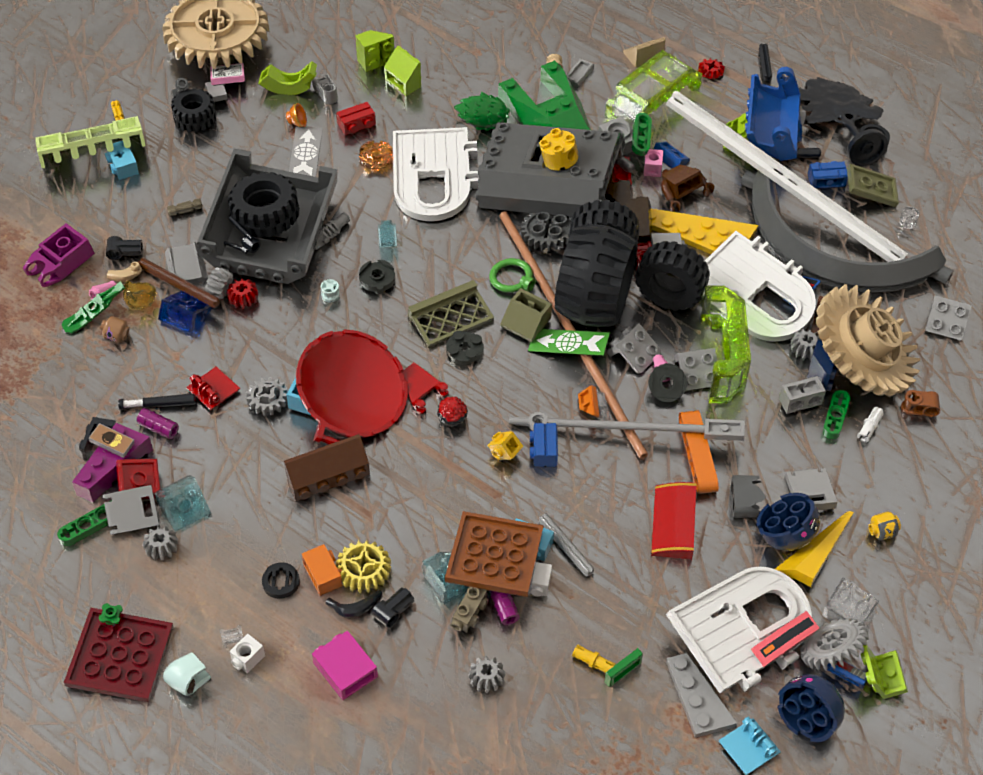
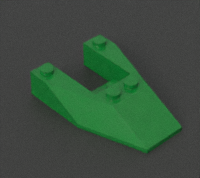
M555 60L541 66L540 81L554 96V98L536 105L513 78L498 84V98L505 103L506 107L510 109L509 112L520 124L591 130L579 97L565 71Z

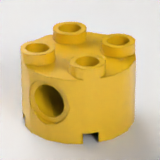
M554 128L539 142L544 164L551 170L560 171V168L563 167L568 169L575 165L578 160L575 136L570 132Z

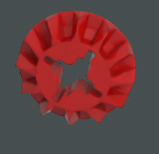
M711 58L709 60L704 59L703 62L699 63L698 67L699 73L709 79L721 77L725 69L722 62H718L717 59L712 60Z

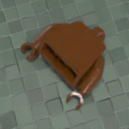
M678 165L670 170L664 169L661 174L662 193L667 202H670L669 211L675 212L674 208H677L680 212L681 208L680 202L674 199L678 200L704 186L703 194L705 196H709L710 192L713 193L715 189L714 184L707 183V179L701 173V170L697 168Z

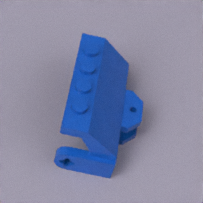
M789 67L778 69L777 82L779 87L761 84L758 74L751 75V86L748 88L747 123L745 124V131L749 142L780 161L796 159L798 142L802 141L801 93L793 69Z

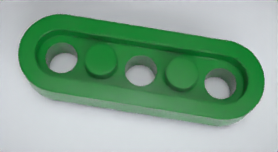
M638 113L633 122L632 151L639 156L646 155L650 149L652 119L646 113Z

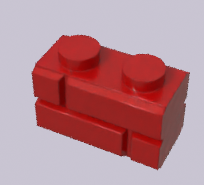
M368 102L336 112L337 124L344 135L354 134L357 131L376 125L375 112Z

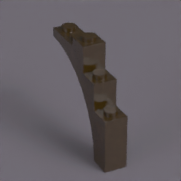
M613 169L605 198L610 200V202H620V205H626L629 210L635 213L639 220L638 243H647V241H651L652 234L649 198L640 196L633 199V188L630 180L615 182V172Z

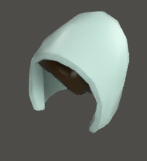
M191 652L171 662L164 671L163 679L173 689L185 696H189L207 683L211 676L205 670L204 664Z

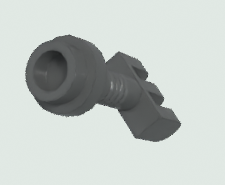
M178 78L176 80V89L171 90L173 99L180 91L189 89V83L185 78Z

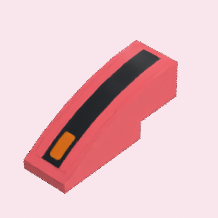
M805 611L762 640L751 650L763 667H765L812 636L820 628L810 614Z

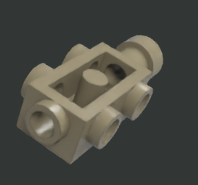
M475 587L468 588L466 595L452 617L450 626L457 631L462 630L467 633L470 627L474 628L479 619L477 615L480 609L484 610L488 604L487 590Z

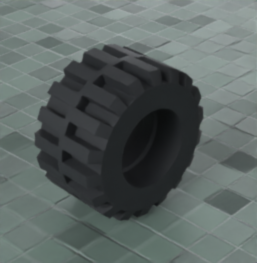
M197 88L187 89L186 91H180L172 99L171 108L174 122L181 130H187V132L204 131L205 128H209L211 124H214L216 119L214 99L208 91L198 90Z

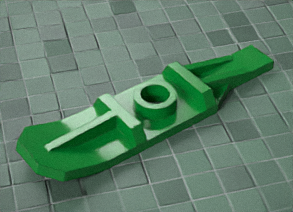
M120 281L105 292L96 294V297L85 306L79 308V311L63 320L62 327L64 331L68 334H73L85 327L108 308L113 298L125 289L123 283Z

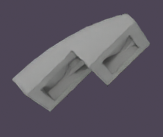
M211 82L205 83L206 90L212 95L214 102L227 99L223 84L211 85Z

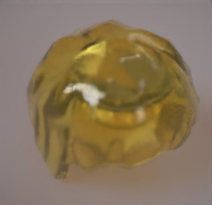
M129 280L124 283L123 300L131 309L143 310L154 303L156 288L147 282L132 283Z

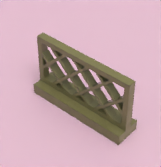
M474 280L408 307V318L411 322L413 321L428 348L448 340L455 331L467 332L494 320V316L478 292L477 284ZM475 296L478 300L477 305L468 303V298ZM454 304L462 305L461 312L452 310L451 306ZM464 308L475 309L473 316L463 313ZM477 311L485 312L487 315L483 319L475 316ZM435 312H446L445 318L442 319L434 316ZM448 314L459 316L457 323L447 320ZM423 317L430 319L428 326L420 324L418 319ZM461 317L471 320L469 325L459 324ZM432 320L442 323L440 330L430 327ZM444 325L453 326L455 329L450 333L443 331ZM428 331L437 333L438 337L430 341L427 336Z

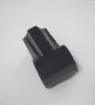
M111 236L107 239L106 257L111 260H118L122 256L143 255L142 240H123L118 236Z
M401 587L387 601L382 600L377 603L372 610V615L386 628H390L397 622L400 614L414 602V597L408 589Z

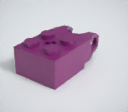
M65 223L38 245L39 248L31 254L23 266V270L28 276L41 272L38 281L42 287H49L60 282L95 253L89 240ZM33 263H36L34 268L31 271H29V266ZM47 275H50L49 280L47 282H44V278Z

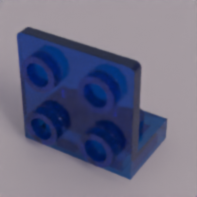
M181 290L161 300L158 320L190 333L194 331L197 313L211 306Z

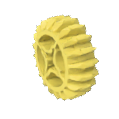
M358 540L357 545L350 542L349 548L344 547L343 553H339L338 560H336L337 569H342L340 574L343 586L345 588L350 586L352 592L358 589V592L361 593L362 590L366 589L369 593L370 588L377 591L378 585L384 586V580H388L389 573H391L389 554L387 551H384L382 545L377 547L375 541L369 544V541L366 540L365 543L361 544Z

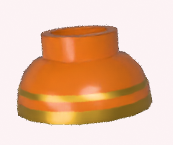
M300 103L294 104L290 111L286 112V119L290 125L294 124L297 127H305L307 125L305 110Z

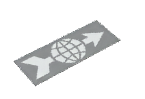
M296 126L289 172L316 177L323 127Z

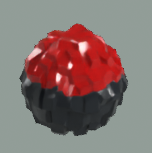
M456 396L446 397L438 405L437 415L442 424L447 427L462 424L467 417V406Z

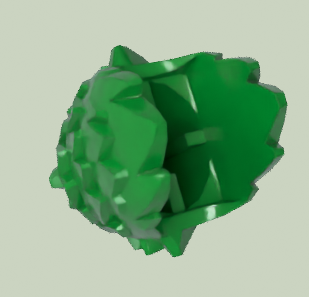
M481 92L479 96H469V98L461 99V103L454 106V109L459 113L458 117L475 125L476 130L485 129L487 131L495 129L498 122L507 123V118H509L508 113L510 109L506 107L505 103L500 98L487 95L484 92Z

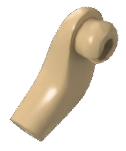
M132 262L131 266L124 270H109L107 272V279L116 282L121 281L122 283L128 282L142 272V267L138 262Z

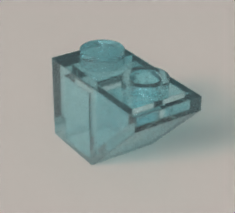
M381 220V224H377L379 247L397 246L396 224L392 223L391 220Z

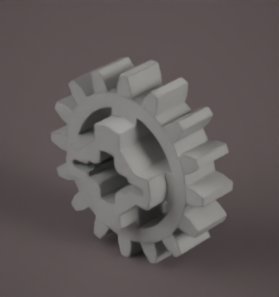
M262 377L261 382L255 380V386L249 385V391H246L247 404L250 405L251 410L255 409L256 414L262 411L263 416L267 412L274 415V410L280 412V406L286 407L288 389L285 388L284 382L279 384L278 378L272 381L271 377L268 380Z

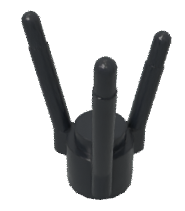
M230 216L229 219L245 235L241 241L243 247L224 241V244L241 250L245 254L248 251L250 253L257 252L261 245L260 241L251 236Z

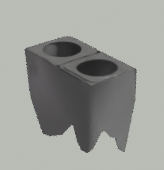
M732 475L730 487L734 518H757L761 512L758 510L760 508L756 503L763 501L766 496L755 485L761 483L760 480H757L760 478L759 476Z

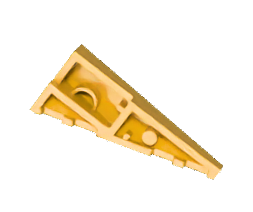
M848 511L815 536L810 543L800 548L776 567L775 570L811 587L824 563L830 557L854 512Z

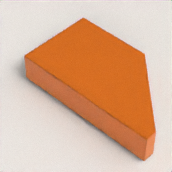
M590 385L578 394L579 408L598 418L596 387Z

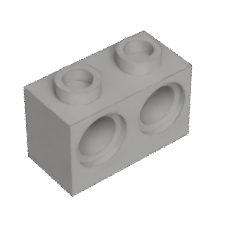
M818 376L782 385L779 400L786 414L822 405L826 390Z

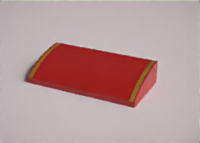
M674 482L655 486L651 556L692 560L694 552L696 483Z

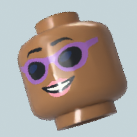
M110 316L107 320L102 321L100 330H102L103 338L120 343L122 340H126L130 327H128V323L125 320Z

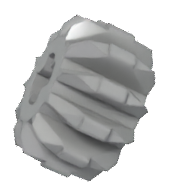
M216 267L208 276L205 286L206 291L222 300L227 296L229 284H232V273L223 268Z
M802 329L794 334L790 344L792 353H796V358L801 356L803 361L805 358L811 361L817 341L821 340L818 333H812L811 330L806 332Z
M157 526V530L150 529L149 534L144 535L143 548L148 557L152 556L154 561L159 557L164 561L166 556L171 558L172 552H177L179 542L173 530L169 531L167 526L163 529Z
M487 655L483 661L477 658L476 664L472 663L470 666L469 678L471 679L472 687L477 686L478 692L485 689L487 694L490 689L496 692L498 686H502L504 683L505 671L502 670V662L497 663L495 657L489 660Z

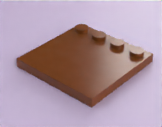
M463 511L447 567L445 582L528 597L544 525Z

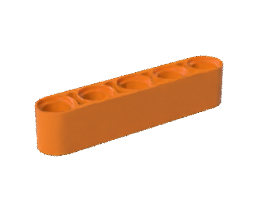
M700 411L679 412V424L703 425ZM681 432L693 480L696 483L697 494L718 492V478L708 440L704 439V433Z

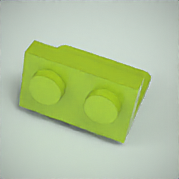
M863 645L864 651L861 653L863 664L868 667L869 672H866V678L869 685L873 686L875 693H879L883 699L907 693L908 688L897 651L875 656L868 645Z

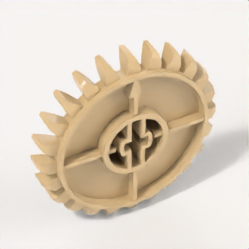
M181 0L178 6H173L170 9L171 13L166 15L165 23L162 27L164 43L167 44L169 53L175 49L177 60L185 53L186 64L189 65L196 55L198 66L202 68L206 57H208L213 69H216L218 58L221 57L227 68L230 67V55L232 54L240 64L243 63L241 50H244L250 57H254L252 45L261 50V39L267 41L266 31H270L268 16L263 11V7L255 3V0Z
M847 284L843 285L839 290L838 287H835L822 298L821 304L817 308L818 317L816 318V324L819 327L818 336L822 340V346L829 355L830 360L844 376L849 378L853 384L861 386L866 392L872 390L878 396L884 394L893 396L904 392L916 381L912 377L920 372L918 369L911 368L920 361V358L907 356L916 350L918 346L903 345L902 343L912 335V332L901 331L900 326L903 324L904 319L895 320L891 315L894 310L893 307H889L886 310L880 309L883 299L881 296L871 304H868L870 297L869 289L858 297V285H855L849 291Z

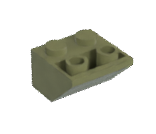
M520 288L510 300L500 326L532 342L551 319L552 303Z

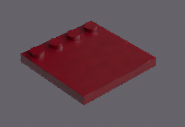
M90 608L66 674L64 686L149 703L173 630V623L120 613V622L108 625L105 622L99 621L102 609Z

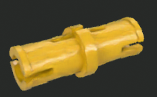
M579 644L575 647L572 657L588 664V667L596 668L604 673L616 665V663L600 656V653L592 652Z

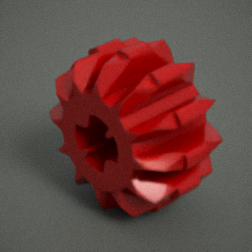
M242 278L241 281L234 280V284H229L227 297L230 304L234 305L235 308L240 306L243 309L245 306L251 308L252 303H256L259 293L255 283H251L250 279L244 281Z

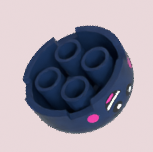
M789 493L780 496L781 500L773 503L771 506L767 504L759 513L756 523L765 542L781 551H792L804 547L814 539L820 528L819 511L809 496L803 493Z
M813 674L799 675L791 679L778 693L779 705L777 708L784 723L796 735L802 733L804 736L811 738V742H823L829 739L843 722L845 707L842 696L837 688L823 677Z

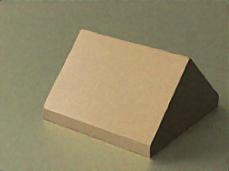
M665 37L625 49L623 52L636 68L664 58L666 40Z

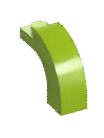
M311 61L301 71L296 73L283 72L270 64L261 72L258 84L277 94L296 95L310 89L311 81L317 74V64Z

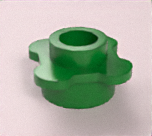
M109 603L104 604L99 621L105 622L108 625L119 623L120 613L123 611L122 606H112Z

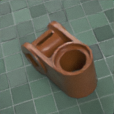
M909 390L905 394V400L901 403V410L907 415L937 416L940 414L939 395L933 391Z

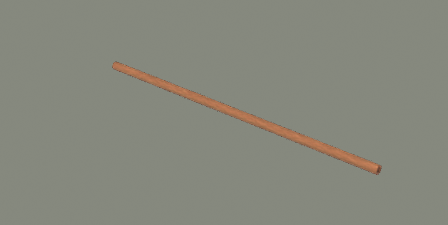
M506 211L502 212L499 215L500 219L525 262L531 267L533 276L547 300L552 303V308L565 330L576 331L570 319L556 311L554 307L555 294L510 216ZM579 354L617 421L629 422L591 355ZM623 429L639 459L646 458L648 453L636 432Z

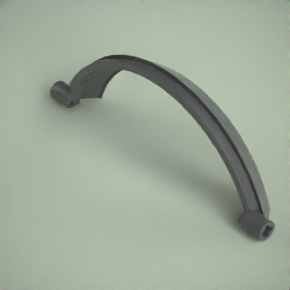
M748 170L742 177L741 185L752 189V210L759 232L765 242L769 243L771 250L784 263L787 264L791 259L794 260V266L798 268L801 265L803 267L802 275L821 281V284L834 288L838 287V289L847 284L848 291L855 285H858V292H865L868 289L870 293L889 292L924 283L928 276L947 285L954 273V270L945 266L946 258L937 245L910 258L890 262H859L823 252L798 237L782 220L772 200L769 177L759 170L756 174Z

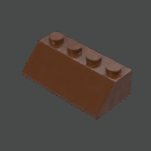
M359 434L284 460L287 483L295 501L307 499L312 495L324 493L331 488L343 486L348 482L370 475L368 458Z

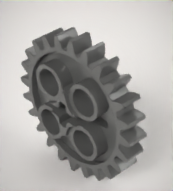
M547 212L529 213V217H524L525 221L521 222V236L524 238V242L528 243L529 247L533 245L534 249L541 247V251L545 248L548 251L551 248L558 250V246L565 248L564 244H568L572 217L563 214L550 215Z

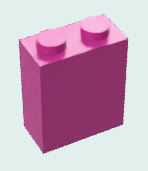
M348 630L343 634L336 635L332 641L326 645L319 646L312 653L314 665L342 701L378 677L377 666Z

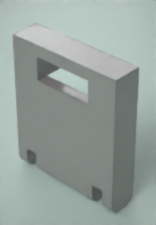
M825 467L820 468V473L817 468L793 471V476L790 471L785 473L790 493H803L808 495L809 498L824 497L822 501H813L818 510L835 509L837 507V499Z
M152 485L103 494V499L110 497L112 501L104 503L109 527L117 525V529L110 530V535L159 525ZM149 496L153 515L145 517L141 497Z

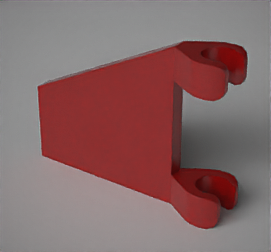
M415 362L403 370L405 381L408 384V396L412 406L418 413L423 414L426 411L424 407L426 403L421 398L434 388L442 397L449 393L446 390L448 389L446 383L437 380Z

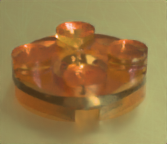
M373 140L364 143L360 147V163L373 172H378L393 162V150L387 142L380 141V143H374Z

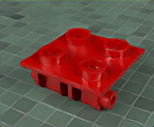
M217 366L201 377L195 374L191 375V384L186 387L210 411L240 390V387Z

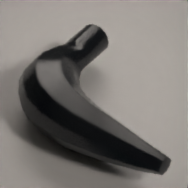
M379 590L351 604H340L332 598H328L325 604L334 609L341 617L356 618L369 611L382 595V591Z

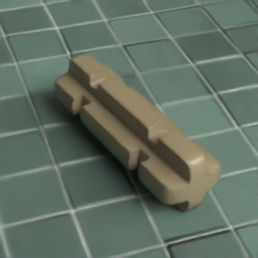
M197 198L193 202L186 201L176 204L177 206L170 205L167 207L169 216L177 215L176 213L182 214L193 211L194 208L198 210L202 208V202Z

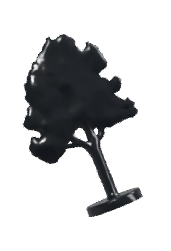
M820 77L807 80L805 83L808 86L807 89L799 88L801 93L800 100L810 101L808 106H801L803 110L811 111L809 116L806 115L807 123L814 124L816 122L822 123L835 120L838 123L844 124L852 133L854 138L848 145L847 156L853 164L867 166L883 156L887 149L885 135L877 129L859 132L855 126V121L858 119L878 120L882 116L884 111L881 107L877 105L869 106L873 102L872 98L863 94L860 95L858 90L845 83L834 82ZM846 114H852V119H848Z

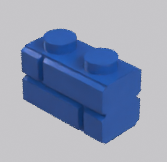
M832 161L810 164L808 170L810 185L816 189L846 187L848 175L845 162Z
M535 423L534 430L530 431V443H533V447H530V459H534L535 467H556L558 463L557 424Z

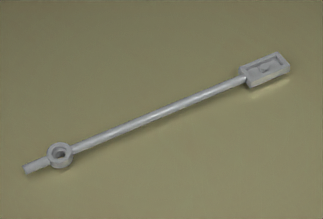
M534 412L529 417H509V424L529 425L531 430H534L535 423H556L558 427L704 433V439L744 441L745 420L705 419V425L553 419L548 418L543 412Z

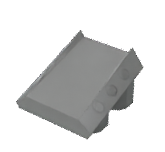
M196 242L189 245L167 248L165 256L169 272L192 284L208 280L204 258L198 254Z

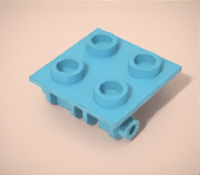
M746 717L742 721L743 725L719 740V743L745 775H748L781 753L754 718L750 719V717Z

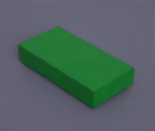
M639 648L605 673L604 682L608 687H612L641 665L643 653Z

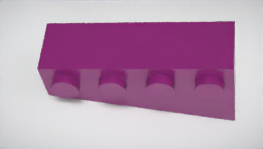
M115 423L112 429L134 439V445L124 458L98 446L72 481L76 495L91 502L96 501L118 479L117 460L141 459L146 453L149 454L153 451L149 436Z

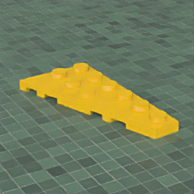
M651 208L652 230L659 233H680L681 240H684L685 244L708 254H712L735 231L751 241L758 230V225Z

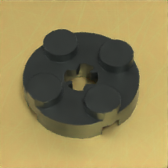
M377 260V262L373 263L371 261L366 262L359 270L360 285L376 294L384 293L395 282L393 266L384 260Z
M455 331L453 336L447 341L446 353L451 358V361L457 365L468 366L471 365V362L476 360L478 362L484 353L482 337L471 332ZM462 347H468L470 349H466V351H463Z
M665 363L653 369L649 376L648 385L651 393L658 400L673 402L686 391L687 378L683 370L678 366ZM667 377L671 378L670 381L673 380V385H669V388H665V384L662 385V381L666 380Z

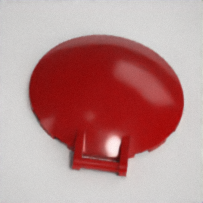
M344 329L343 331L324 333L310 342L304 349L296 368V385L303 405L311 416L319 422L313 441L317 443L323 442L328 445L340 441L324 435L325 429L348 438L358 434L360 437L374 436L387 430L401 416L408 397V384L403 374L404 369L398 358L394 357L387 350L388 347L380 340L360 331Z

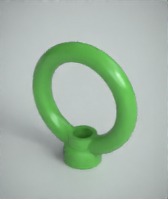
M516 258L499 261L492 267L489 274L493 287L502 292H518L520 288L531 292L536 284V279L532 278L533 272L529 264ZM510 265L519 266L525 271V276L516 285L501 284L496 277L500 269Z

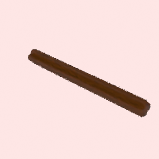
M141 258L138 261L143 270L213 308H217L220 305L218 297L145 258Z

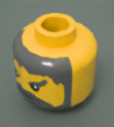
M884 512L872 516L868 529L872 536L874 535L881 541L897 536L901 529V524L897 515H893L891 512Z

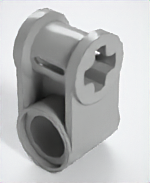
M325 74V77L317 80H312L315 92L318 93L325 104L331 105L338 101L337 86L329 74Z

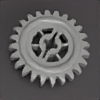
M842 618L838 621L832 620L831 623L826 622L823 626H819L820 629L802 642L800 656L811 669L815 665L816 669L820 670V665L822 664L823 668L827 671L828 663L835 669L836 661H839L844 666L843 658H847L852 662L851 653L859 657L856 649L864 651L863 645H868V631L863 623L851 618H846L845 620Z

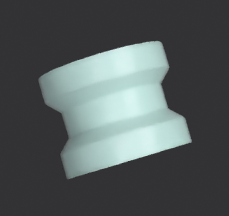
M327 279L321 283L322 299L329 303L337 301L340 297L338 282L333 279Z

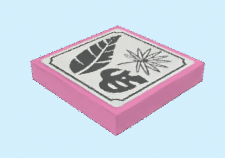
M243 63L230 64L228 68L225 65L216 66V69H213L212 66L210 67L211 85L245 81Z

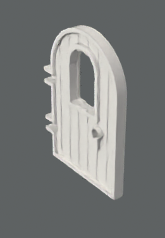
M467 127L393 131L394 197L397 206L406 215L422 221H439L450 218L459 213L468 203L470 187L478 189V171H469V157L472 159L478 157L477 141H468ZM412 156L416 157V164H412ZM444 177L445 199L440 203H423L420 200V178Z
M735 231L705 260L709 267L710 277L701 300L748 334L761 340L784 341L793 338L796 332H800L802 329L806 330L815 314L816 299L812 287L801 276L803 267L801 265L798 268L794 266V260L792 259L785 265L767 253L769 243L765 242L762 244L760 242L761 237L757 236L753 241H750ZM767 286L791 303L796 311L788 320H777L751 302L754 296Z
M751 567L674 607L667 612L666 616L719 693H722L739 683L744 692L752 686H756L762 680L761 676L756 672L764 667L751 649L805 611L811 617L812 612L805 593L789 576L768 567ZM766 593H775L785 601L787 608L789 607V615L759 631L757 626L749 620L743 606ZM721 609L725 610L715 618L711 617V615L718 613ZM801 643L785 653V657L782 655L773 662L776 661L782 670L789 664L795 663L799 659V655L797 652H793V650Z

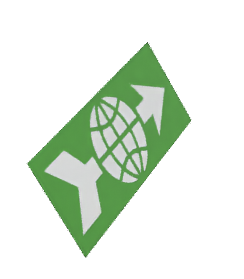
M542 329L535 339L530 342L528 351L604 355L610 332Z

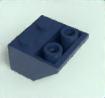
M818 340L812 355L807 378L818 376L826 390V395V392L832 389L833 380L836 377L838 368L832 363L829 355L824 350L822 341Z

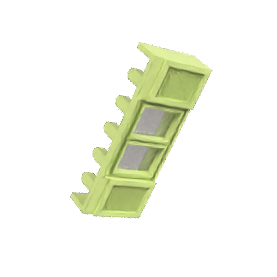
M138 116L63 134L59 132L35 137L41 167L45 168L44 155L53 153L55 162L60 163L62 161L60 151L70 150L72 158L78 159L79 153L77 148L88 146L89 153L93 156L96 154L95 144L105 142L107 151L112 152L114 150L112 140L122 139L124 147L130 148L131 142L129 137L139 135L142 147L146 146Z

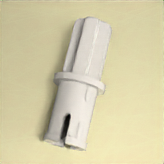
M874 407L869 417L864 420V425L857 435L858 438L861 437V441L868 442L874 430L878 429V423L884 414L882 408Z

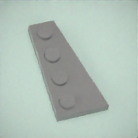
M687 653L666 659V664L695 738L737 726L735 719Z

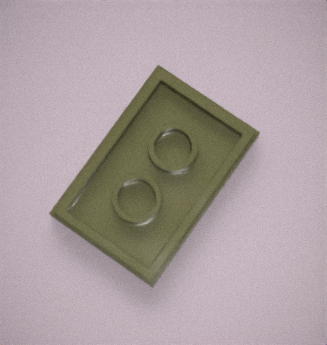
M853 164L848 165L847 175L849 192L851 194L897 207L899 200L896 178Z

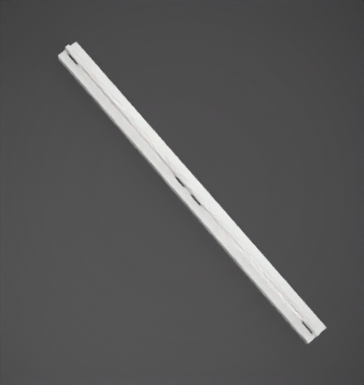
M678 91L673 92L672 97L666 103L668 107L881 258L890 262L902 260L907 256L908 253L690 99Z

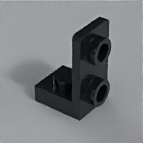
M98 417L92 418L90 424L86 427L84 440H81L79 444V450L82 453L83 459L89 458L94 445L89 442V437L100 423L112 429L116 423L115 420Z

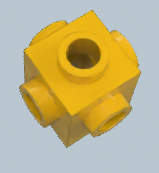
M513 431L496 433L493 435L492 441L487 445L492 455L498 460H511L523 448L522 443Z

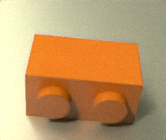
M324 544L302 553L303 565L319 596L342 587L340 574L342 569H337L334 563L335 557L331 550L328 551Z

